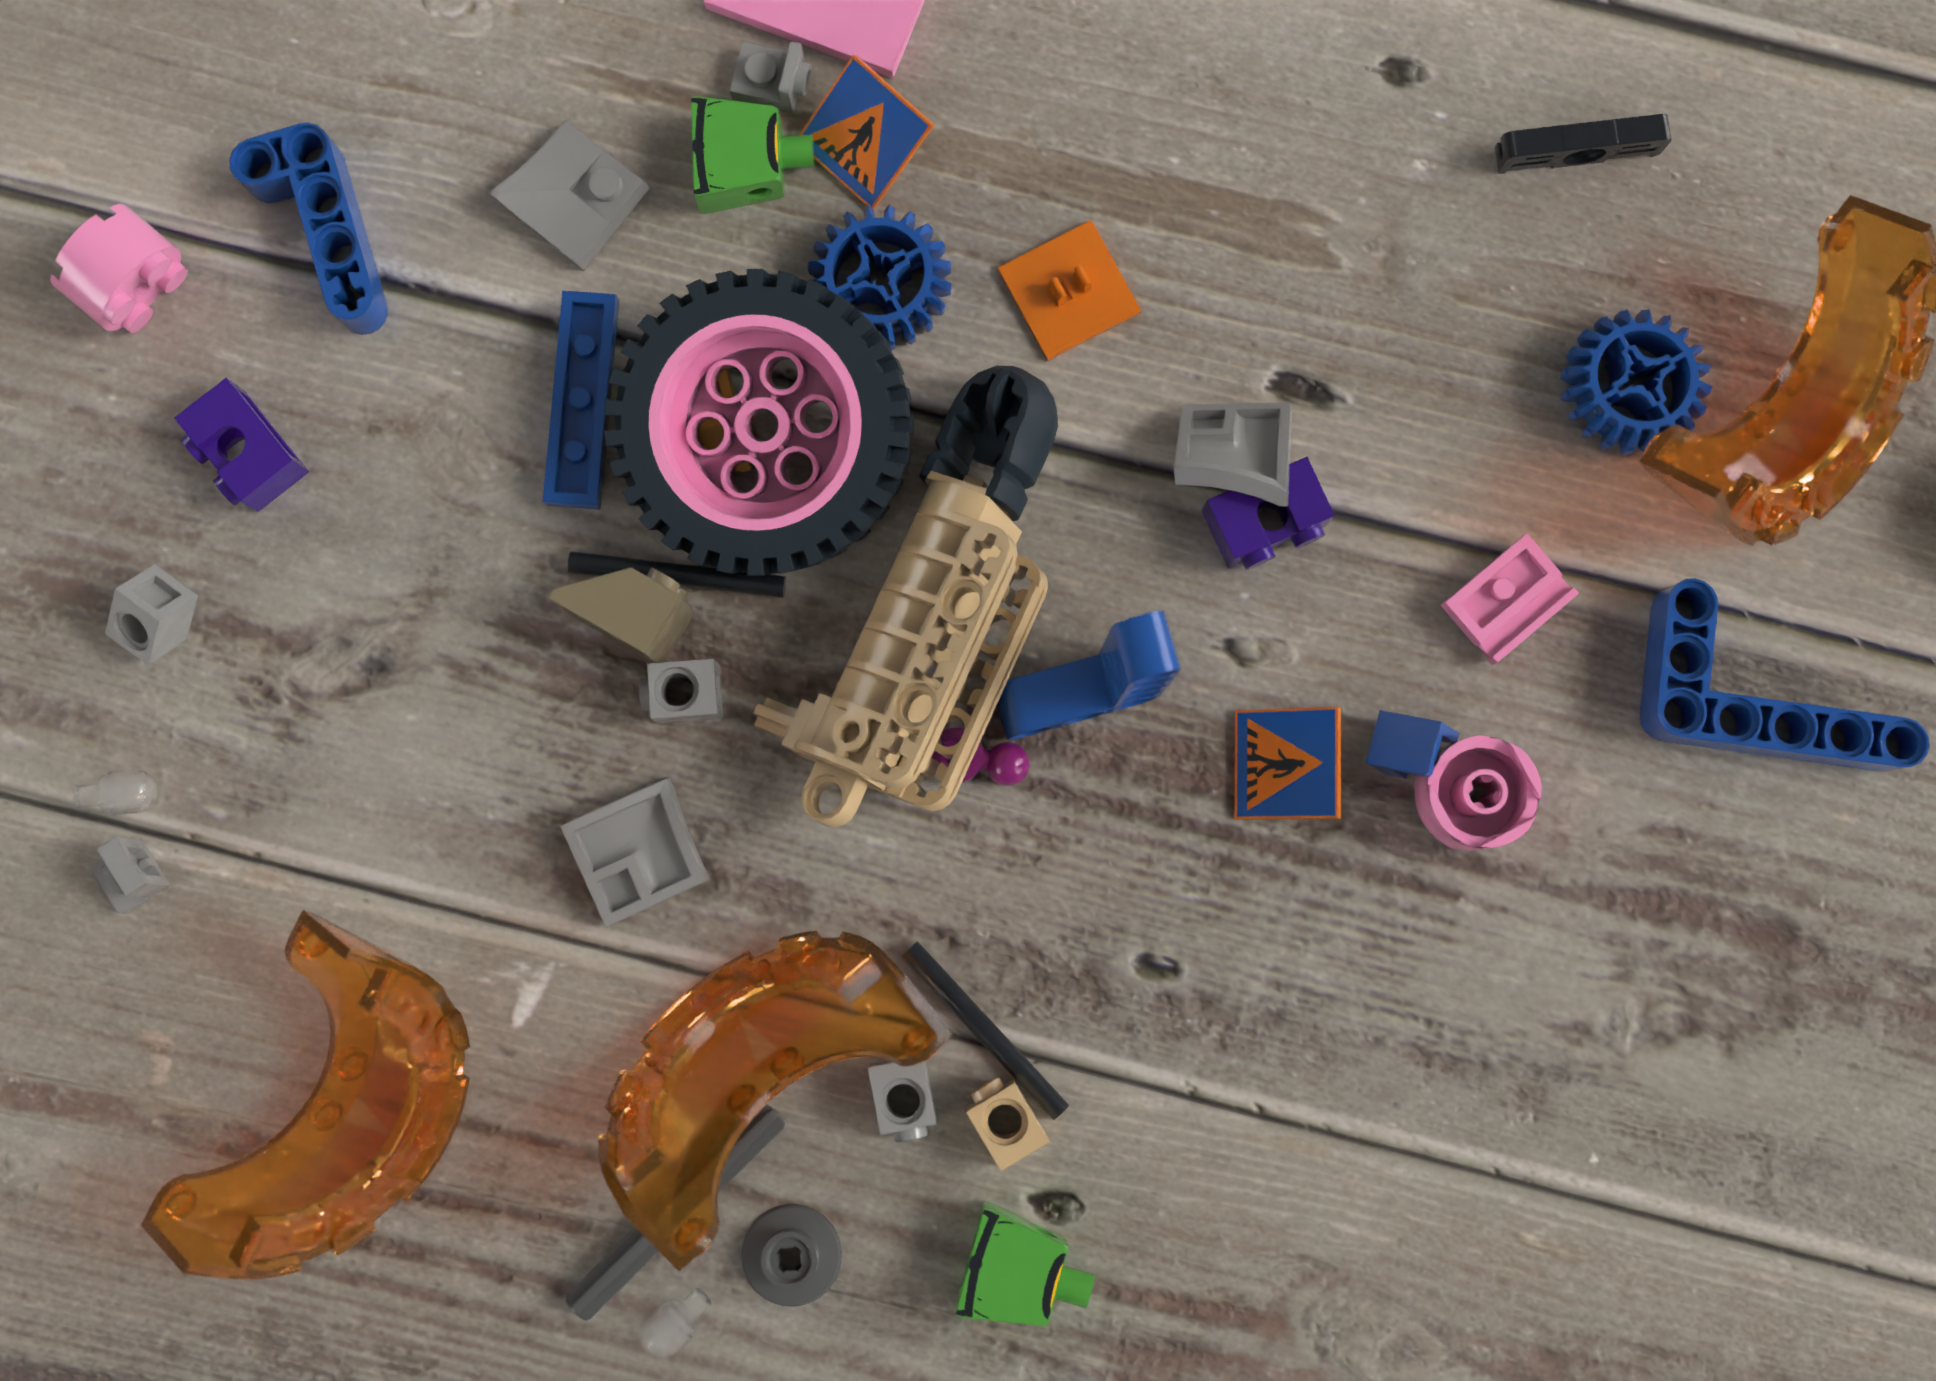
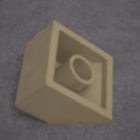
M631 567L556 587L548 597L572 617L653 663L667 661L695 614V611L685 601L688 593L679 588L680 584L654 568L650 569L647 576Z

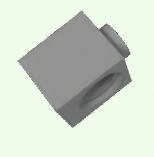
M154 564L115 588L105 634L145 664L150 665L187 640L198 595Z
M714 659L647 664L648 678L640 679L639 696L642 711H650L651 720L658 724L723 719L720 665ZM685 678L691 680L694 692L690 701L682 706L670 705L667 699L669 686L678 679Z
M922 1053L870 1064L868 1066V1074L880 1136L893 1133L895 1142H904L928 1136L926 1126L935 1125L937 1123V1115L925 1054ZM908 1084L916 1089L920 1097V1105L914 1112L899 1114L890 1107L888 1093L894 1086Z

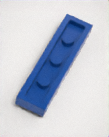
M562 290L542 501L546 506L601 510L606 455L604 430H608L609 415H605L604 412L606 399H611L612 384L609 381L614 367L620 301L616 294Z

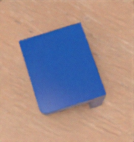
M1380 710L1366 764L1389 776L1406 779L1409 773L1430 777L1433 774L1440 743L1452 744L1457 742L1459 733L1441 721Z

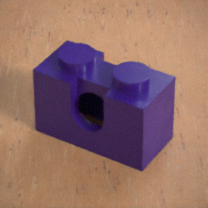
M227 377L174 417L186 433L180 439L184 447L199 463L204 464L210 460L219 474L213 480L215 486L233 505L242 502L259 512L309 473L308 469L249 395ZM245 439V446L242 452L230 461L228 450L239 441Z
M1308 457L1289 464L1288 506H1278L1255 496L1228 490L1208 499L1201 510L1227 568L1229 569L1243 563L1245 570L1255 568L1275 558L1276 556L1272 548L1291 540L1295 549L1322 538L1325 536L1322 528L1335 516ZM1263 507L1274 509L1280 515L1283 527L1276 531L1263 529L1257 517V509Z

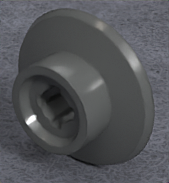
M785 1204L771 1208L753 1222L744 1238L742 1266L745 1276L752 1288L760 1296L774 1304L788 1307L809 1304L820 1298L830 1289L840 1271L842 1249L839 1236L834 1226L823 1214L808 1206ZM797 1247L801 1251L800 1263L802 1265L800 1267L797 1265L788 1266L787 1268L781 1265V1251L779 1249Z

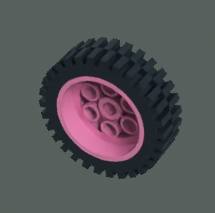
M747 269V275H737L731 270L715 274L717 281L709 284L701 279L686 285L689 291L687 295L679 298L671 294L659 304L665 311L657 318L647 314L637 326L644 331V334L638 342L627 339L620 352L629 357L624 370L613 368L609 383L619 385L616 400L606 399L604 414L614 416V430H604L606 446L617 449L619 460L610 462L614 477L625 478L629 487L621 493L629 506H639L644 514L638 519L648 530H659L664 535L661 540L662 543L673 551L683 550L689 554L687 559L695 563L717 566L716 570L731 574L741 572L747 573V575L763 576L801 570L818 565L827 559L835 558L847 551L846 548L851 544L861 541L870 533L871 530L869 528L877 520H882L890 509L888 503L894 494L899 493L904 482L901 476L905 465H909L912 450L909 449L910 435H914V419L910 418L909 405L912 404L910 390L905 386L902 375H904V371L900 362L894 357L887 340L868 318L839 294L836 295L824 285L811 279L805 281L795 274L778 271V275L769 274L763 269ZM782 360H793L798 369L797 380L790 388L779 390L772 381V370ZM737 368L743 376V388L738 395L732 398H725L719 390L718 377L725 369ZM825 402L832 410V423L825 431L814 433L806 424L807 410L815 403ZM770 410L778 420V430L773 438L762 442L754 435L752 424L754 418L760 412ZM715 418L723 426L724 438L718 447L708 450L700 441L699 429L705 421ZM804 453L812 462L813 472L808 481L797 485L789 479L786 466L793 455ZM745 461L751 462L759 474L756 487L747 493L740 491L735 486L733 480L736 467Z

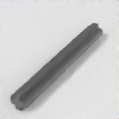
M766 1103L760 1104L567 1294L566 1302L571 1311L584 1321L590 1320L784 1129L785 1123L779 1113Z

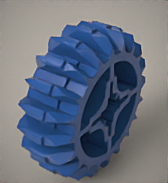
M867 205L864 208L865 220L858 222L855 216L847 211L843 216L845 230L829 224L826 232L831 243L816 241L814 252L820 259L808 262V273L816 278L813 281L824 285L836 295L839 294L851 304L854 303L856 307L866 303H874L882 307L886 313L884 315L861 313L884 336L891 346L889 347L891 351L895 349V336L902 334L904 340L912 345L916 342L913 327L916 325L922 331L930 332L933 329V321L927 313L943 315L945 303L939 297L951 294V283L943 279L951 274V262L940 259L945 253V245L941 240L930 242L933 236V228L929 224L922 225L914 230L916 218L915 214L911 211L905 214L900 222L896 221L895 208L891 205L887 206L884 210L883 218H875L873 207ZM874 243L893 244L903 249L894 253H884L878 250ZM856 251L860 262L858 270L847 277L848 283L836 288L837 275L843 262ZM870 262L876 272H883V277L888 273L890 296L883 285H876V279L872 283ZM922 269L924 273L922 286L915 298L904 307L899 290L901 286L912 280L911 274Z
M1627 309L1618 312L1614 316L1613 321L1607 316L1600 318L1594 324V331L1585 329L1577 337L1579 346H1573L1567 352L1565 358L1572 366L1566 367L1561 372L1560 377L1562 381L1573 386L1561 394V400L1576 402L1578 406L1569 414L1570 421H1578L1583 417L1589 424L1583 429L1582 437L1589 438L1596 432L1602 434L1600 440L1601 449L1608 450L1618 440L1621 455L1629 456L1636 450L1637 446L1643 455H1650L1658 449V444L1668 449L1678 442V435L1686 436L1694 430L1695 423L1692 419H1698L1704 415L1707 408L1699 399L1708 396L1713 386L1699 380L1710 372L1711 365L1697 363L1695 357L1703 351L1704 344H1694L1689 347L1685 343L1684 339L1688 337L1690 327H1682L1674 333L1670 330L1671 315H1664L1653 324L1650 309L1641 310L1635 319H1633ZM1637 347L1649 351L1657 358L1644 356ZM1602 354H1604L1608 361L1605 368L1610 377L1609 386L1603 391L1600 390L1598 382V366ZM1669 374L1672 382V400L1667 410L1663 403L1667 398L1662 389V382L1664 377ZM1648 375H1652L1642 385L1635 387L1631 385L1622 391L1618 390L1628 381L1637 378L1640 380ZM1612 407L1626 408L1636 420L1621 415Z

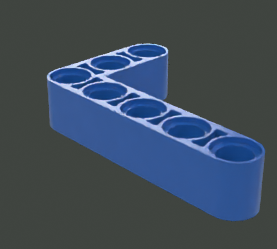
M1696 578L1685 579L1660 591L1653 599L1650 610L1640 706V723L1644 731L1651 738L1662 742L1871 771H1890L1913 767L1921 763L1927 756L1930 747L1929 736L1921 724L1909 718L1710 691L1718 614V598L1714 589L1705 581ZM1678 594L1685 596L1692 605L1693 614L1690 620L1683 618L1676 609L1675 600ZM1672 648L1679 649L1687 659L1688 666L1684 674L1676 671L1670 663L1669 655ZM1668 701L1677 705L1682 713V721L1678 728L1672 727L1664 717V708ZM1723 709L1733 714L1736 720V729L1732 736L1723 731L1720 725L1719 717ZM1778 717L1783 718L1790 727L1791 734L1787 743L1780 740L1775 732V722ZM1833 725L1838 726L1844 734L1845 743L1841 750L1836 748L1831 741L1830 732ZM1889 732L1896 737L1899 743V752L1896 757H1893L1886 748V738Z
M1164 611L1138 615L1111 626L1098 655L1008 680L997 703L1006 739L1014 740L1136 706L1160 697L1181 671Z

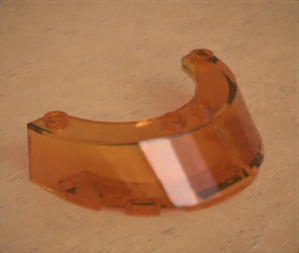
M1850 195L1839 210L1829 215L1820 227L1818 233V277L1811 309L1789 358L1776 370L1770 386L1756 402L1751 403L1744 410L1742 415L1722 428L1706 433H1694L1680 425H1673L1663 433L1655 435L1649 441L1644 451V456L1639 461L1643 468L1652 477L1730 536L1751 546H1754V543L1757 541H1763L1771 546L1785 542L1798 536L1801 523L1809 516L1819 520L1825 517L1855 487L1891 438L1904 413L1895 410L1901 400L1908 381L1918 382L1921 380L1935 340L1925 336L1930 311L1936 313V239L1931 224Z
M302 910L288 937L285 946V959L295 971L304 975L312 982L323 998L330 1026L327 1058L311 1095L300 1111L277 1135L252 1153L227 1165L175 1177L166 1183L155 1196L141 1226L183 1274L255 1280L296 1273L302 1270V1262L313 1259L330 1250L337 1256L358 1244L377 1230L373 1222L384 1214L399 1198L405 1204L411 1199L433 1171L451 1141L465 1105L470 1080L464 1074V1050L470 1048L467 1028L461 1012L454 1007L441 984L425 971L320 915Z
M816 930L779 938L777 949L768 951L758 957H754L750 951H747L707 975L681 996L645 1034L640 1042L646 1047V1050L632 1070L620 1071L605 1105V1109L611 1114L607 1133L600 1135L598 1138V1157L601 1172L624 1216L680 1271L695 1257L706 1252L711 1246L719 1230L718 1189L726 1161L748 1124L777 1094L814 1070L850 1058L873 1057L894 1062L899 1066L908 1067L930 1059L953 1035L906 974L883 950L866 938L842 931L839 938H822Z

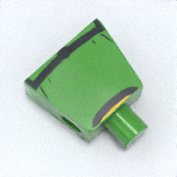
M700 96L691 97L694 197L701 214L780 199L785 194L784 169L814 168L813 135L783 136L778 108L772 105Z
M984 1201L958 1295L955 1316L967 1319L1048 1326L1055 1300L1087 1308L1095 1275L1064 1266L1069 1247L1065 1238L993 1203Z

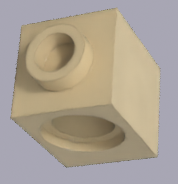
M996 1077L970 1093L974 1103L966 1107V1113L1001 1172L1050 1142L1014 1079L1003 1085L1000 1078ZM1003 1104L1015 1107L1021 1115L1018 1128L1014 1132L1005 1135L993 1131L988 1123L990 1112L995 1107Z

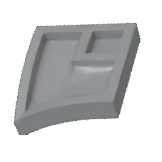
M564 120L545 144L517 171L497 185L490 195L567 258L585 270L650 187L644 180L572 124Z
M1291 402L1183 405L1174 460L1175 485L1205 486L1237 491L1258 497L1278 506H1288L1292 427Z
M670 778L634 792L560 826L605 927L710 880L688 829Z

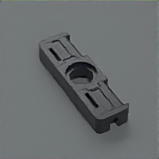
M1656 114L1509 131L1504 133L1500 138L1501 142L1496 144L1495 153L1498 173L1505 174L1506 171L1547 166H1551L1552 169L1604 163L1608 159L1643 155L1654 157L1661 154L1671 143L1672 139L1668 115Z

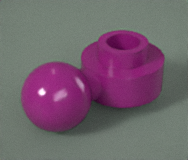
M956 727L942 731L940 737L943 746L950 747L960 742L965 729ZM980 742L962 783L973 779L979 771L988 772L993 781L1000 785L1012 786L1018 784L1028 774L1030 767L1029 757L1026 751L1016 743L1003 742L994 746L991 750L983 749ZM936 751L933 753L931 758L949 766L945 757Z

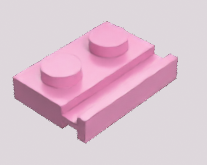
M1526 533L1440 606L1475 647L1478 646L1488 657L1487 661L1494 665L1576 597L1579 592L1566 583L1561 577L1563 574Z

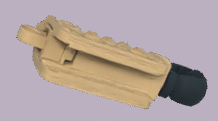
M996 365L980 371L963 385L955 397L935 440L938 451L928 455L919 474L923 483L928 486L926 494L832 697L819 693L815 704L802 699L798 709L774 699L766 698L764 705L758 703L755 708L754 714L758 716L754 724L756 728L783 738L781 745L799 756L815 762L801 796L802 807L808 816L824 826L835 828L849 822L857 812L868 787L928 811L942 810L951 804L960 788L1045 599L1048 589L1047 577L1033 561L1017 555L1016 544L1022 531L1012 521H1017L1020 518L1028 500L1025 489L1035 485L1051 450L1058 428V415L1054 397L1045 382L1022 368ZM973 459L978 463L994 467L993 477L989 485L983 480L967 476L970 470L969 465ZM1026 575L1032 584H1030L1028 590L1020 589L1016 595V591L1010 587L1014 579L1023 580ZM1004 602L1010 608L1013 604L1019 609L1017 615L1006 608L1000 607L1001 603ZM1000 620L1009 621L1010 631L1006 640L1000 645H987L986 634L989 627ZM979 652H983L992 660H996L994 666L988 661L986 663L981 661L977 657ZM981 675L987 681L984 689H975L972 692L966 687V682L969 678L978 679ZM959 701L964 706H967V704L974 709L972 715H969L961 708H956V702ZM953 720H962L965 731L960 742L950 747L943 746L940 736L945 725ZM936 751L946 759L951 760L949 766L931 758L933 753ZM935 776L941 782L938 791L929 790L927 792L924 788L920 787L924 777L932 779ZM839 786L842 794L839 806L831 813L822 814L819 809L820 796L827 788Z

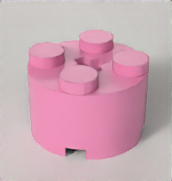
M116 204L109 207L117 213L116 215L104 221L95 214L71 235L55 260L63 268L60 278L51 274L50 281L58 291L105 330L116 331L125 328L130 333H136L149 322L153 315V309L149 305L162 291L171 293L176 290L185 280L188 269L181 264V252L177 247L128 206Z
M1478 735L1449 744L1438 751L1433 774L1430 777L1417 775L1415 778V803L1421 821L1436 839L1452 849L1482 850L1507 845L1520 838L1529 830L1535 819L1534 816L1539 799H1541L1542 785L1536 766L1521 748L1497 738ZM1482 785L1486 794L1479 798V802L1473 803L1469 793L1473 790V786Z

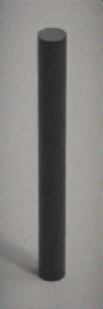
M574 551L570 552L568 558V572L601 576L632 567L647 576L650 569L654 568L678 582L680 586L784 598L786 589V576L780 575L755 576L741 572L731 574L711 567Z
M918 941L902 955L905 961L1052 1120H1055L1068 1108L1069 1104Z

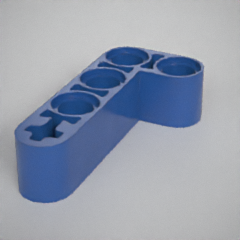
M312 123L295 124L240 142L232 150L229 159L230 170L234 177L255 198L265 203H277L295 197L323 297L329 311L354 333L365 335L379 330L386 322L388 305L347 164L341 150L322 128ZM323 148L322 154L317 160L312 163H305L306 157L311 151ZM271 164L270 170L265 176L254 179V175L259 167ZM337 197L336 205L331 210L319 213V208L326 199ZM352 246L351 253L347 259L342 262L333 263L334 255L340 248ZM349 285H352L362 296L357 300V303L353 291L348 287Z

